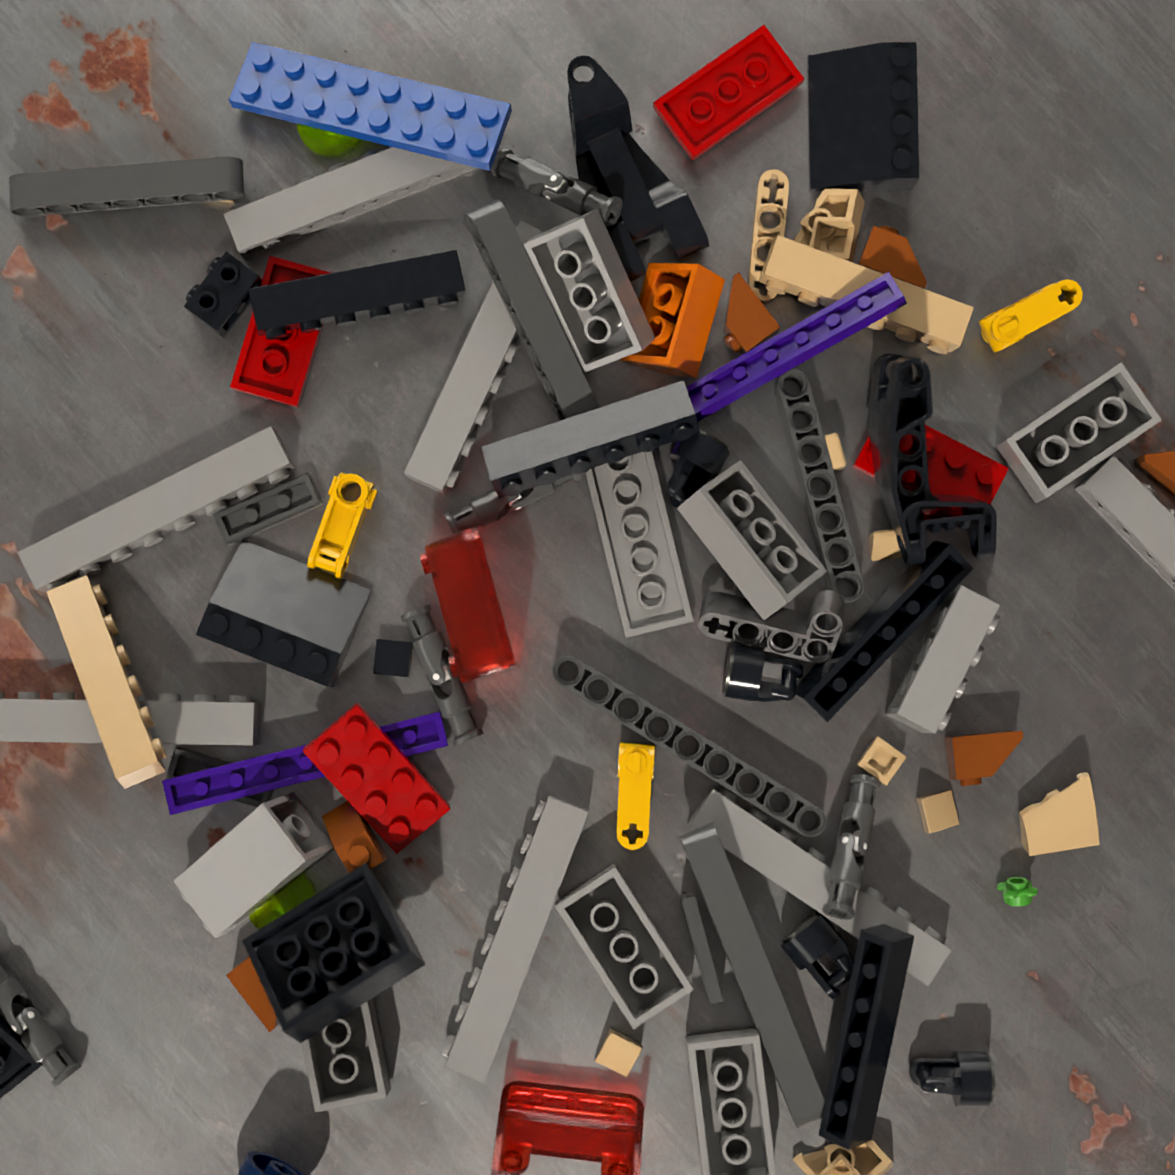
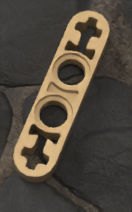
M777 169L764 172L756 187L747 284L763 304L772 302L777 294L768 290L766 295L763 296L760 295V289L754 288V285L759 284L758 281L762 271L755 272V268L763 270L765 262L758 258L757 249L763 245L771 246L777 235L785 236L789 180L786 174ZM770 179L776 180V186L781 187L774 196V203H767L770 189L764 187V185H768ZM765 212H773L779 219V225L773 229L765 228L760 222V216Z

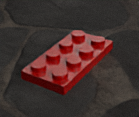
M762 25L654 101L653 108L691 160L694 161L803 84L805 78L767 27Z
M269 255L260 286L330 274L331 272ZM252 312L230 388L299 408L322 329L301 333V328L287 331V336L267 340L266 335L258 336Z
M925 424L930 492L940 495L972 496L991 505L1009 468ZM910 434L904 435L899 441L901 452H907L913 445V439ZM868 435L852 467L875 478L870 437ZM913 470L906 471L901 477V483L904 488L911 486L915 481ZM942 507L933 509L937 511L967 507Z
M358 702L303 748V753L396 854L451 809L450 804Z

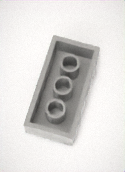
M598 209L542 232L523 244L583 373L640 352L655 339Z
M1121 362L996 447L1033 501L1038 503L1162 421V419Z
M741 460L702 486L677 508L763 620L785 606L827 572Z
M962 585L956 587L940 603L885 714L921 733L936 734L938 729L943 730L952 714V711L948 710L953 698H959L966 688L968 679L964 678L969 666L974 667L983 654L984 648L980 645L986 633L990 635L999 622L1000 616L996 613L1000 605Z
M615 864L555 902L556 910L633 1029L694 990L692 983Z
M374 998L302 1042L315 1113L382 1099L388 1096L391 1084Z
M756 1028L685 1036L701 1175H777L760 1035Z

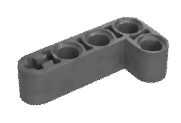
M825 590L815 595L808 614L782 607L763 620L746 598L723 592H711L705 595L702 600L698 627L704 635L710 638L811 663H824L832 657L842 631L844 600L839 593Z

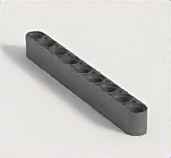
M571 655L562 656L554 663L552 675L560 686L794 831L806 837H816L825 830L827 824L826 816L819 807L593 667ZM572 662L578 667V676L573 681L566 682L559 677L558 669L562 663ZM594 680H601L607 684L608 694L602 700H594L588 694V686ZM625 698L633 699L638 706L637 714L631 719L623 718L618 712V705ZM661 717L667 722L668 729L664 736L654 737L649 733L648 724L652 718ZM687 735L693 736L697 741V750L690 756L683 755L678 749L680 739ZM716 754L723 755L727 760V768L721 774H713L709 769V760ZM746 773H752L757 779V786L750 793H744L739 787V780ZM776 792H783L787 798L786 807L781 811H773L769 805L770 797ZM806 811H813L817 816V823L810 830H804L800 825V817Z
M710 823L680 835V841L756 1030L760 1035V1040L795 1126L799 1128L821 1119L825 1105L824 1097L714 824Z

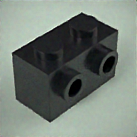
M227 251L221 258L217 257L212 261L207 269V277L200 285L196 284L192 287L186 296L187 302L184 305L190 314L222 338H225L251 304L248 289L260 287L262 282L258 274Z

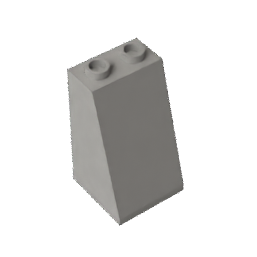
M292 792L259 805L173 882L178 887L182 899L190 904L200 917L202 926L217 938L232 931L329 854L334 849V846L295 793Z

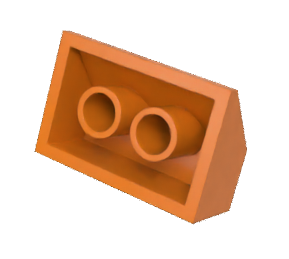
M649 263L638 300L655 339L642 351L621 358V361L670 376L697 378L725 279L700 264Z

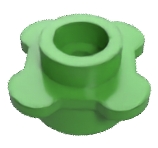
M1011 877L1006 882L997 884V889L1002 891L1004 903L1010 906L1029 905L1032 903V896L1038 894V889L1032 887V882L1023 877Z

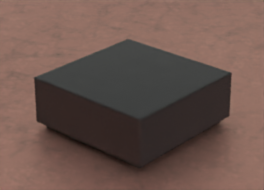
M377 639L373 674L409 677L412 642Z

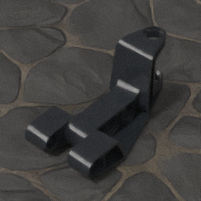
M577 56L571 60L567 70L569 86L568 106L578 180L596 187L599 193L608 197L617 196L621 198L623 206L620 217L612 227L606 228L630 282L646 275L645 267L635 244L656 234L662 233L664 239H669L677 255V260L709 247L706 232L687 192L674 185L629 134L633 131L629 102L622 90L595 59L590 56ZM580 66H587L591 68L594 76L589 82H578L573 76L575 69Z
M890 353L881 355L874 363L867 427L869 430L875 482L892 529L895 531L904 564L925 563L926 530H929L931 533L939 532L940 528H944L946 531H954L955 526L962 530L968 529L970 546L975 558L994 556L996 552L997 515L993 506L972 496L940 495L930 492L925 421L933 414L929 366L925 361L915 357ZM895 360L890 368V376L888 378L885 372L886 366L889 362ZM911 363L916 367V371H917L916 377H915L914 380H913V369H912ZM910 434L913 439V445L907 452H901L899 441L904 435ZM913 470L915 481L911 486L904 488L901 483V477L906 471ZM942 507H967V508H956V509H947V510H937V511L921 512V511L924 510V509H933V508H942Z

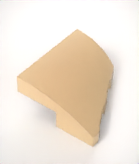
M824 189L816 200L815 208L806 214L800 222L802 228L793 241L853 262L865 204L858 189Z
M1087 772L1076 775L1078 781L1061 792L1054 789L1040 803L1031 804L1019 812L1021 844L1029 856L1100 845L1094 794L1090 776Z
M873 1140L851 1150H847L837 1144L825 1146L824 1149L804 1155L801 1153L793 1158V1161L805 1175H885L894 1166L892 1160Z

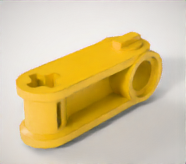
M1069 279L1052 283L1012 305L987 315L978 321L981 327L982 338L990 345L993 352L1011 346L1023 339L1027 334L1078 307L1083 296L1080 285ZM1063 293L1064 298L1059 301L1058 296Z
M341 472L339 476H334L328 492L330 498L309 554L308 568L314 569L319 567L335 573V577L339 579L343 577L368 509L372 510L378 493L374 483L366 481L357 474ZM351 484H359L362 490L359 499L353 502L347 501L345 498L346 488ZM327 555L329 557L335 558L336 561L333 562L331 560L323 558V556Z
M619 742L617 839L626 849H639L644 846L648 839L655 744ZM631 823L637 824V830L643 831V833H638L634 840L629 839L628 833L623 832V830L629 829V824Z

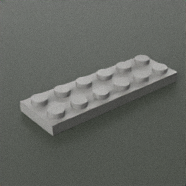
M652 451L640 452L625 457L619 462L606 463L589 469L585 472L625 638L694 622Z

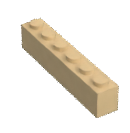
M777 235L771 244L758 282L766 284L765 288L773 293L784 295L787 292L796 295L803 304L814 307L820 304L827 307L884 274ZM893 278L904 295L907 304L867 327L874 330H883L885 328L894 331L897 338L907 342H915V340L928 344V349L940 354H947L959 348L974 307Z
M85 575L46 591L116 780L126 789L166 772L162 759L167 758V754L159 738L153 739L150 728L155 726L154 720L147 706L141 708L138 696L143 695L136 676H129L126 666L131 664L124 645L118 646L114 635L119 634V630L112 614L107 616L105 614L103 605L107 604L108 601L101 585L94 586L88 576Z

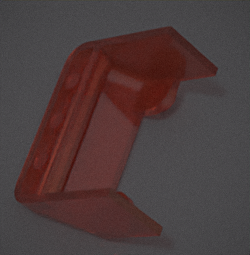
M478 526L425 545L426 553L420 554L425 575L432 574L454 656L448 657L453 678L460 677L464 684L520 669L513 654L483 546L484 538Z
M526 1081L510 1082L503 1088L501 1094L491 1175H520L524 1173L529 1167L530 1154L601 1162V1175H640L644 1119L643 1103L636 1096L627 1093Z

